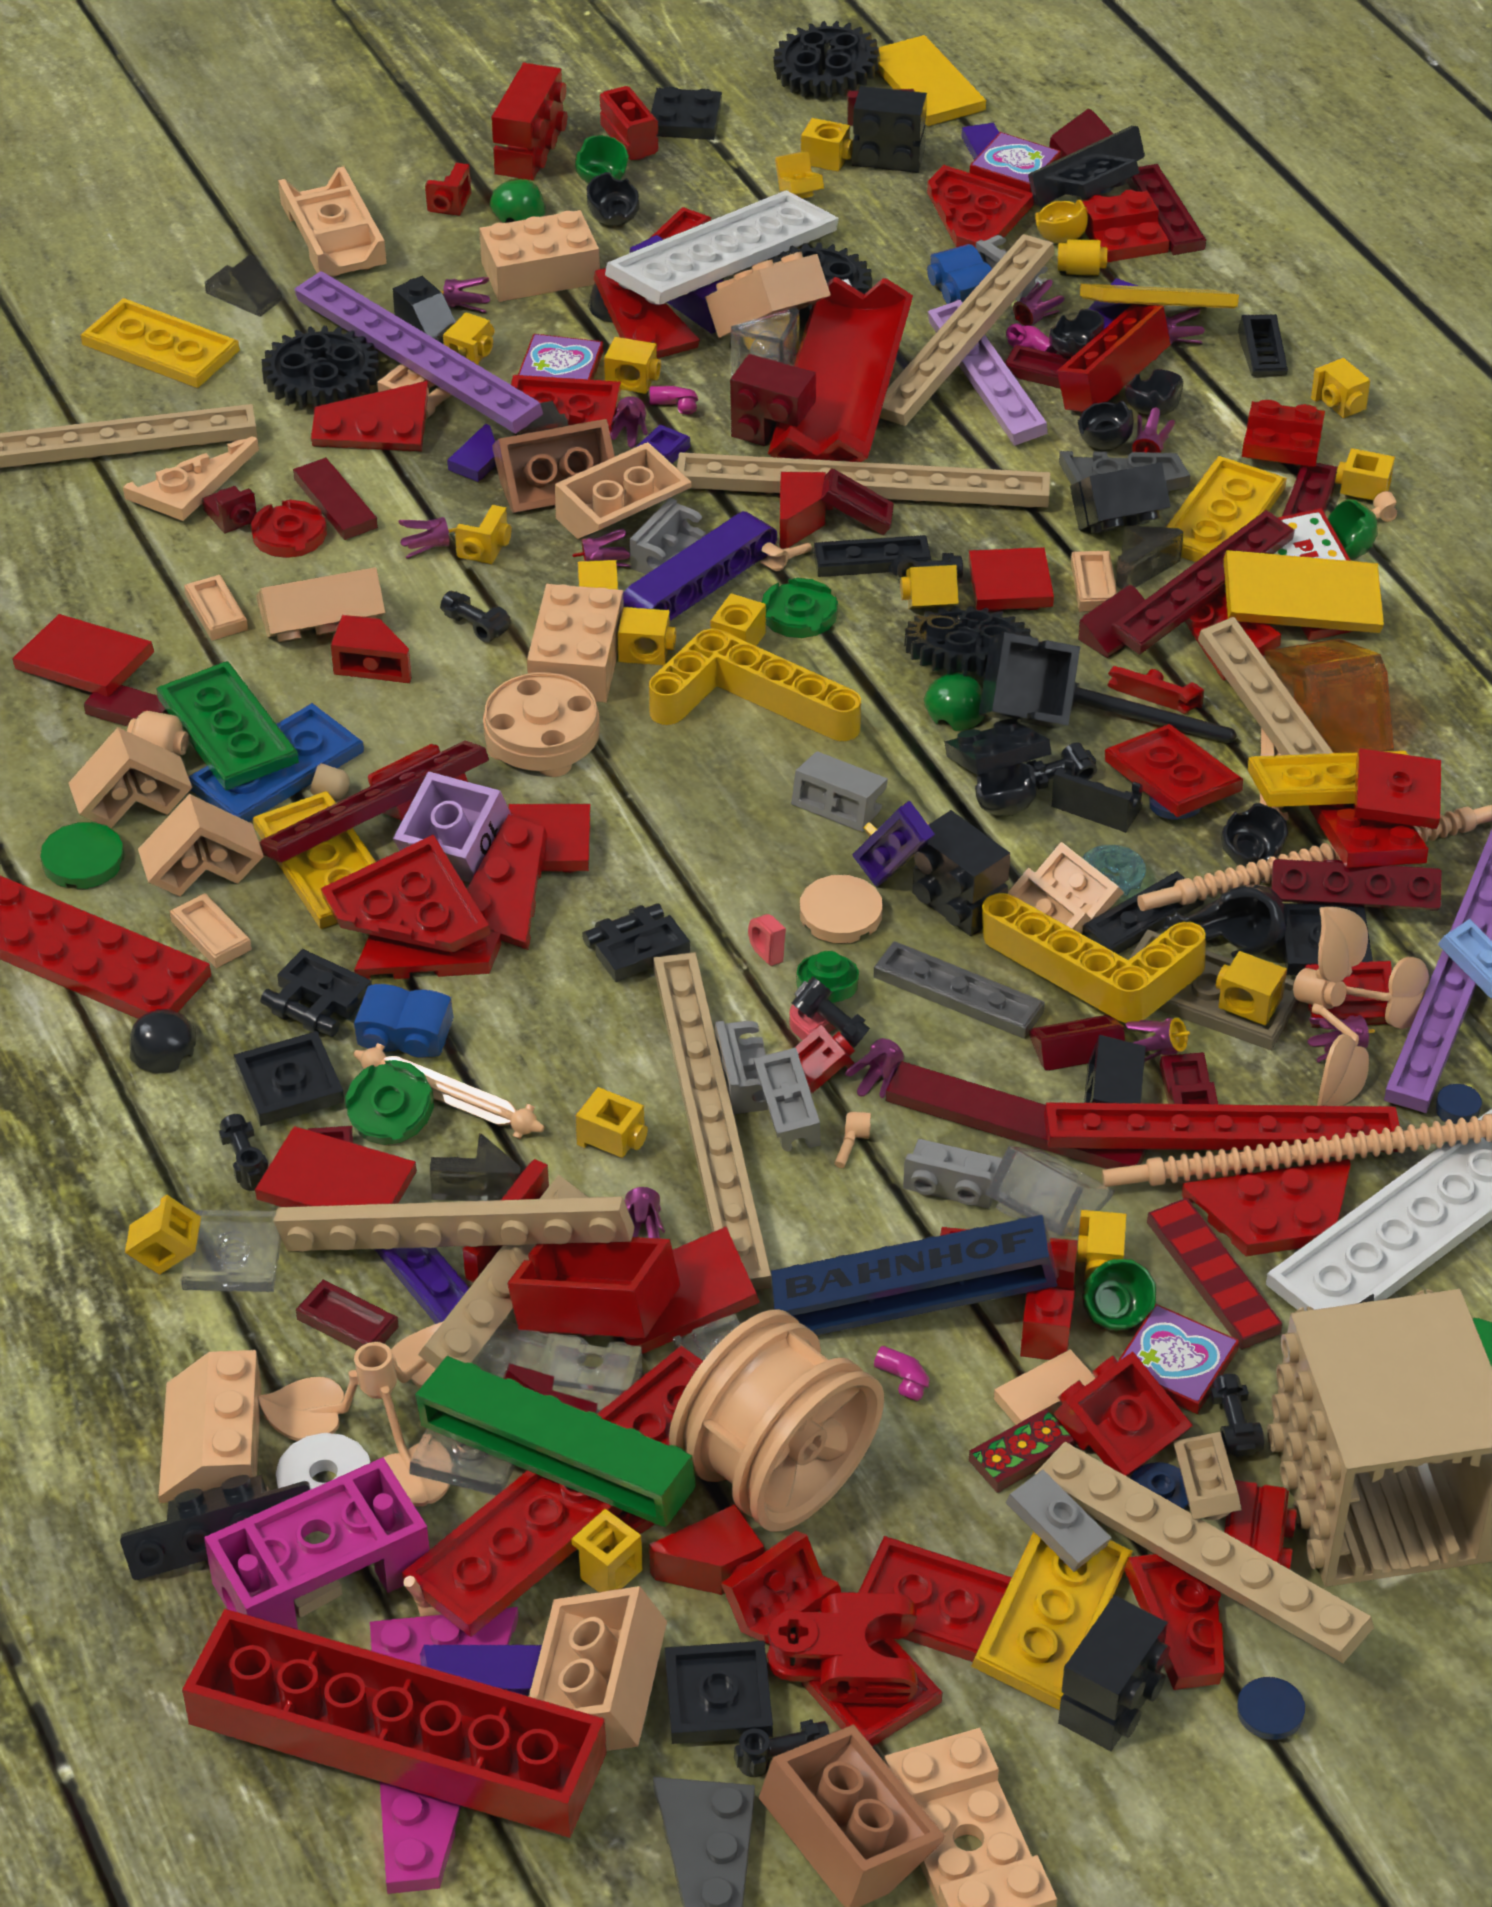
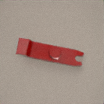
M1113 666L1108 673L1112 678L1107 686L1118 692L1177 710L1183 714H1186L1195 707L1202 708L1204 689L1194 682L1184 687L1164 681L1163 674L1156 669H1151L1144 675L1129 669Z

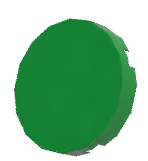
M792 578L788 579V584L779 586L778 582L763 594L761 602L766 604V625L773 632L786 637L806 638L817 636L831 628L836 622L838 614V600L836 596L834 597L831 594V589L826 584L813 579Z
M77 822L63 826L50 834L42 844L40 858L46 877L56 885L66 887L67 883L76 885L77 889H89L102 885L117 875L121 869L120 864L122 860L124 861V848L118 833L110 827L95 822Z
M399 1060L385 1061V1064L376 1067L371 1065L363 1069L351 1082L345 1096L347 1115L355 1131L367 1141L381 1145L402 1143L417 1135L428 1123L434 1108L433 1091L424 1073L413 1064Z

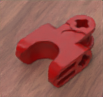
M842 1592L834 1593L824 1598L821 1603V1612L785 1611L775 1616L770 1622L768 1630L770 1646L767 1654L769 1669L782 1680L798 1682L820 1681L822 1695L835 1702L881 1704L908 1702L918 1690V1678L914 1667L903 1658L882 1656L872 1650L870 1646L881 1640H899L906 1637L912 1631L917 1620L916 1606L908 1596L903 1594ZM792 1626L796 1628L795 1634H790ZM790 1657L795 1658V1665L793 1666L790 1665Z

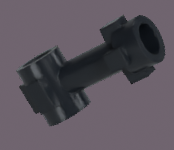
M952 552L942 553V560L915 561L911 559L910 555H898V558L889 565V574L897 579L900 584V578L907 577L906 570L910 567L956 565L957 578H962L963 560L961 555H954Z
M448 591L441 600L440 608L444 615L457 621L464 618L474 623L473 631L483 642H489L496 637H500L508 630V626L511 623L510 616L503 608L496 606L488 612H484L471 605L469 596L457 591Z
M1075 742L1063 749L1061 752L1062 759L1047 764H1044L1042 760H1033L1026 762V764L1034 768L1036 785L1040 790L1048 787L1049 780L1054 778V773L1058 767L1065 769L1066 759L1075 761V776L1087 780L1091 779L1097 772L1096 759L1090 750H1085L1081 743Z
M814 976L808 982L804 981L794 993L796 997L791 1003L810 1019L816 1013L821 1015L837 1028L849 1044L855 1048L870 1030V1027L864 1023L866 1020L858 1013L853 1018L849 1017L829 1001L828 998L833 992Z
M231 1114L221 1121L219 1138L222 1145L231 1143L236 1155L233 1171L237 1183H240V1186L245 1190L255 1191V1188L268 1169V1161L258 1148L252 1147L248 1138L254 1136L251 1122H246L241 1114Z
M1236 1374L1220 1375L1213 1381L1211 1398L1213 1404L1223 1405L1228 1426H1221L1220 1428L1227 1455L1235 1454L1236 1457L1255 1455L1256 1451L1264 1450V1434L1260 1422H1247L1242 1405L1243 1401H1248L1249 1393L1247 1386L1241 1384L1240 1378Z
M812 1719L800 1722V1732L775 1738H769L763 1730L748 1729L740 1736L739 1745L734 1747V1760L737 1768L744 1775L759 1777L766 1773L769 1767V1760H772L773 1757L829 1735L830 1732L825 1721L814 1723Z

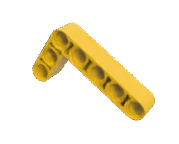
M707 629L698 633L649 681L650 717L653 721L662 725L678 723L714 688L719 687L833 740L850 741L860 733L861 697L859 693L717 629Z
M998 893L987 897L983 901V939L989 947L1124 1023L1131 1021L1139 1022L1146 1019L1199 977L1205 970L1206 933L1200 925L1193 922H1181L1171 926L1127 960L1015 896Z

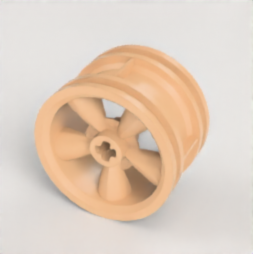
M779 1309L768 1310L749 1318L736 1327L701 1363L687 1384L675 1409L670 1426L669 1444L677 1446L692 1455L694 1473L701 1479L708 1482L729 1481L732 1484V1494L736 1506L748 1516L753 1517L760 1526L772 1532L784 1531L802 1523L816 1513L839 1491L852 1475L867 1452L878 1429L884 1407V1391L877 1379L863 1372L853 1361L847 1358L828 1360L821 1354L817 1335L805 1325L800 1324L792 1315Z

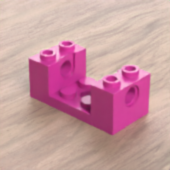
M384 1457L204 1537L212 1584L225 1607L235 1612L298 1629L294 1599L373 1563L375 1573L389 1593L404 1586L402 1572L430 1550L427 1525ZM316 1531L329 1535L326 1541L319 1544H310L304 1540L308 1534Z

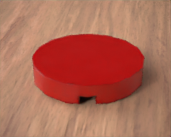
M285 500L282 501L281 506L274 508L272 504H269L258 511L251 522L253 543L260 551L275 557L290 558L308 554L323 544L327 535L326 520L322 516V511L317 506L305 501Z

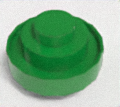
M822 951L809 956L798 965L796 974L797 988L804 981L808 982L814 976L833 992L828 998L832 1003L844 1001L852 997L858 990L859 970L856 964L849 958L841 956L834 951Z

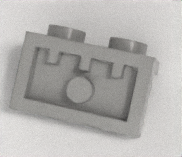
M918 1139L913 1154H907L904 1161L903 1189L990 1209L1003 1172L1004 1158Z

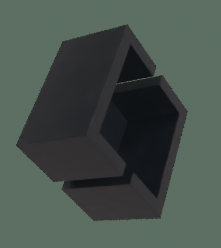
M860 86L853 108L854 138L852 166L919 173L925 152L927 93Z
M1162 462L1092 475L1070 485L1078 529L1091 528L1092 534L1108 532L1116 527L1124 526V521L1127 522V527L1150 523L1152 520L1160 519L1159 512L1171 507Z
M1006 632L991 636L979 715L1004 720L1021 719L1020 723L1053 729L1068 726L1081 646L1049 640L1038 642V638Z
M950 810L929 824L935 835L914 854L916 865L913 867L912 893L919 901L928 904L944 916L951 925L957 926L969 936H973L983 929V901L993 894H1008V885L1005 882L1009 880L1010 852Z
M1114 1595L1064 1666L1062 1693L1064 1694L1060 1701L1058 1724L1110 1752L1122 1736L1129 1738L1141 1718L1142 1711L1140 1708L1147 1699L1153 1702L1158 1697L1165 1683L1166 1675L1161 1672V1668L1170 1651V1646L1165 1644L1168 1622Z

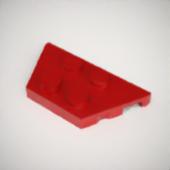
M1345 1159L1340 1162L1332 1161L1315 1165H1304L1302 1167L1297 1166L1187 1182L1182 1185L1181 1195L1183 1199L1188 1198L1191 1203L1195 1202L1208 1214L1207 1222L1219 1233L1227 1235L1231 1240V1244L1245 1256L1301 1249L1338 1222L1351 1163L1349 1159Z

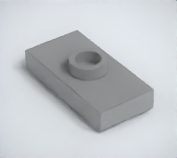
M1043 1469L1010 1493L1006 1504L1073 1571H1076L1103 1550L1111 1539Z

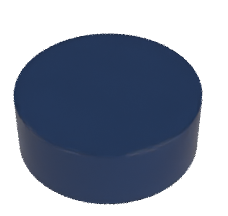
M1450 1084L1443 1087L1438 1093L1436 1113L1444 1122L1450 1119L1453 1124H1457L1459 1118H1464L1466 1122H1470L1472 1116L1479 1117L1482 1100L1479 1093L1472 1087L1464 1084Z

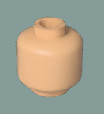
M144 711L137 719H131L128 725L127 732L174 754L183 756L186 753L189 735L188 732L183 731L182 723L177 716Z

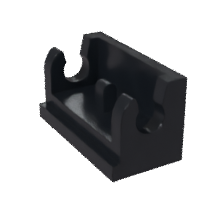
M1066 759L1065 769L1058 767L1054 773L1051 807L1126 833L1142 809V784L1133 782L1132 793L1129 791L1124 793L1104 786L1102 783L1092 782L1075 776V761Z
M1099 1035L1087 1065L1084 1103H1141L1146 1046Z

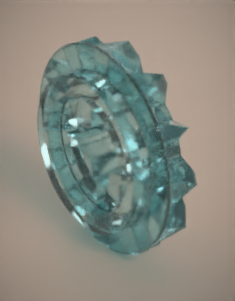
M1101 845L1089 850L1082 857L1119 886L1124 892L1123 895L1128 896L1131 889L1141 888L1146 874V866L1144 860L1135 851L1120 845ZM1105 868L1110 869L1113 873H1119V876H1114L1111 872L1105 873Z

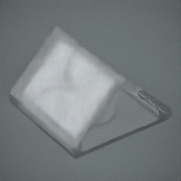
M797 307L731 326V377L748 354L794 366L799 351V310Z

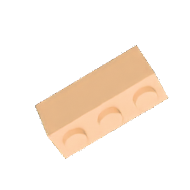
M646 442L556 483V519L578 539L691 488L692 482L651 444Z
M376 567L264 587L256 595L267 637L277 636L278 642L300 639L301 631L312 629L316 630V635L334 633L337 630L342 615L377 618L385 614Z
M256 1350L208 1352L166 1383L159 1503H168L186 1490L197 1488L206 1491L220 1487L223 1482L235 1476L247 1475L249 1478L257 1476L260 1425L258 1396L261 1395V1379Z
M640 1586L554 1599L529 1697L605 1718L607 1751L638 1747L667 1620Z

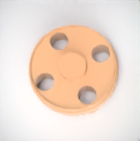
M541 672L517 676L498 686L491 693L485 705L483 716L484 737L487 753L490 757L502 760L514 767L539 771L545 776L559 777L567 774L571 770L573 763L590 753L599 738V711L593 694L585 685L565 675Z

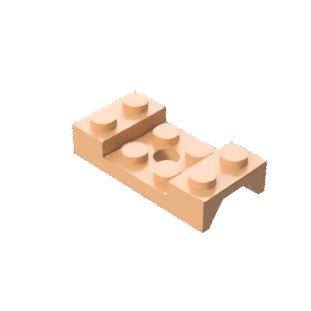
M344 166L336 169L326 186L299 192L286 179L278 180L281 205L290 222L295 221L309 248L310 261L316 273L322 271L331 277H336L343 273L368 270L374 266L386 264L385 240Z
M980 1727L884 1756V1762L945 1835L943 1842L920 1864L938 1907H1056L1057 1897L1038 1855L1032 1856L998 1782L999 1768ZM972 1835L981 1841L982 1846L974 1851H965L957 1847L954 1841L960 1836Z

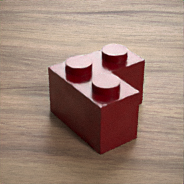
M748 354L730 378L731 437L765 446L775 431L777 421L798 427L816 402V372Z

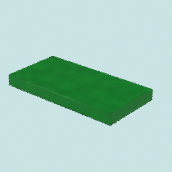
M229 661L156 687L159 701L170 715L177 716L180 719L183 731L188 732L189 742L225 791L299 763L296 749Z

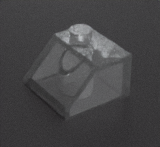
M1008 1146L985 1195L998 1201L996 1209L1012 1218L1020 1219L1022 1215L1027 1218L1043 1215L1049 1238L1059 1239L1060 1236L1077 1237L1079 1235L1081 1210L1100 1211L1112 1198L1115 1190L1105 1187L1101 1182L1042 1150Z

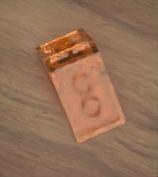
M1342 639L1265 650L1266 661L1271 668L1280 671V675L1292 676L1294 700L1333 753H1356L1359 751V748L1394 751L1388 673L1381 654Z

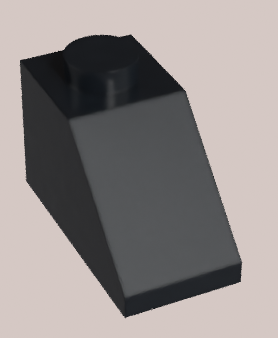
M423 276L410 279L406 283L392 288L395 316L444 344L443 334L456 321L442 292Z

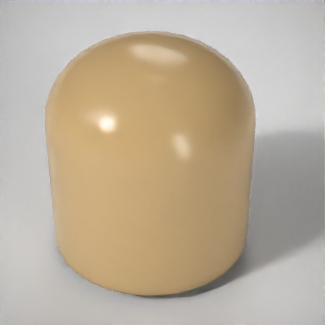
M320 763L317 766L310 792L316 795L326 791L329 792L334 801L341 800L349 790V776L344 770Z

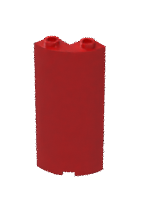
M838 277L832 278L827 283L831 296L812 304L794 364L795 367L816 372V402L798 427L777 421L768 455L773 458L863 462L868 458L912 303V294L887 278L881 279L865 294Z

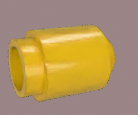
M1067 239V243H1058L1057 271H1066V275H1099L1100 268L1107 269V247H1100L1101 240Z

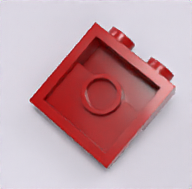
M1126 190L1118 196L1103 197L1102 195H1094L1087 201H1082L1088 213V225L1085 233L1089 240H1101L1100 247H1107V262L1169 252V239L1158 223L1159 209L1148 191Z
M1269 399L1259 402L1252 401L1243 442L1242 457L1316 467L1325 411L1317 410L1316 407L1307 404L1292 407L1281 405L1279 402Z
M1133 1351L1119 1362L1114 1355L1105 1360L1092 1372L1095 1379L1086 1386L1080 1380L1072 1384L1058 1396L1062 1405L1053 1413L1083 1451L1091 1446L1105 1465L1126 1477L1185 1434L1193 1426Z

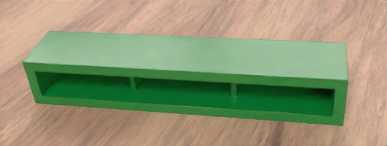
M446 1356L415 1394L421 1426L662 1527H667L696 1488L692 1455L686 1453L681 1448L663 1444L644 1436L638 1430L626 1429L604 1420L594 1412H585L562 1403L552 1395H543L530 1390L515 1380L498 1377L482 1370L473 1363H464Z

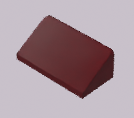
M1086 109L1050 137L1049 147L1061 151V159L1114 133L1094 111Z
M1129 584L1082 616L1079 624L1078 640L1108 658L1125 646L1124 643L1111 634L1112 624L1145 599L1133 585Z
M1109 1015L1036 1027L1029 1030V1036L1042 1067L1048 1071L1087 1064L1099 1035L1125 1041L1124 1026Z

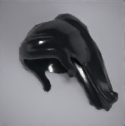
M1243 885L1223 893L1220 898L1195 914L1183 916L1175 913L1172 917L1167 916L1163 924V931L1165 932L1177 923L1193 922L1204 929L1206 941L1223 936L1232 944L1243 947L1244 949L1235 950L1231 953L1233 958L1236 957L1239 951L1252 955L1264 952L1281 942L1287 928V908L1282 903L1279 895L1270 887L1264 885Z

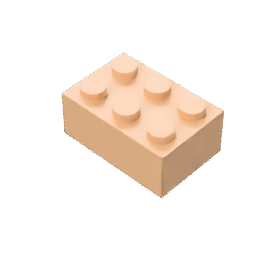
M581 210L563 211L555 215L529 217L526 220L495 223L492 226L479 228L481 263L499 302L585 287L595 283L593 279L594 273L600 269L599 248Z
M797 252L781 258L780 262L773 263V260H767L753 265L752 269L734 275L733 279L716 284L717 291L706 296L705 299L718 338L742 332L744 328H753L765 320L784 318L786 313H796L831 295L818 255L814 254L803 257L802 252Z
M546 584L527 658L528 674L546 672L571 677L585 685L593 694L596 702H607L618 655V628L624 607L623 590Z

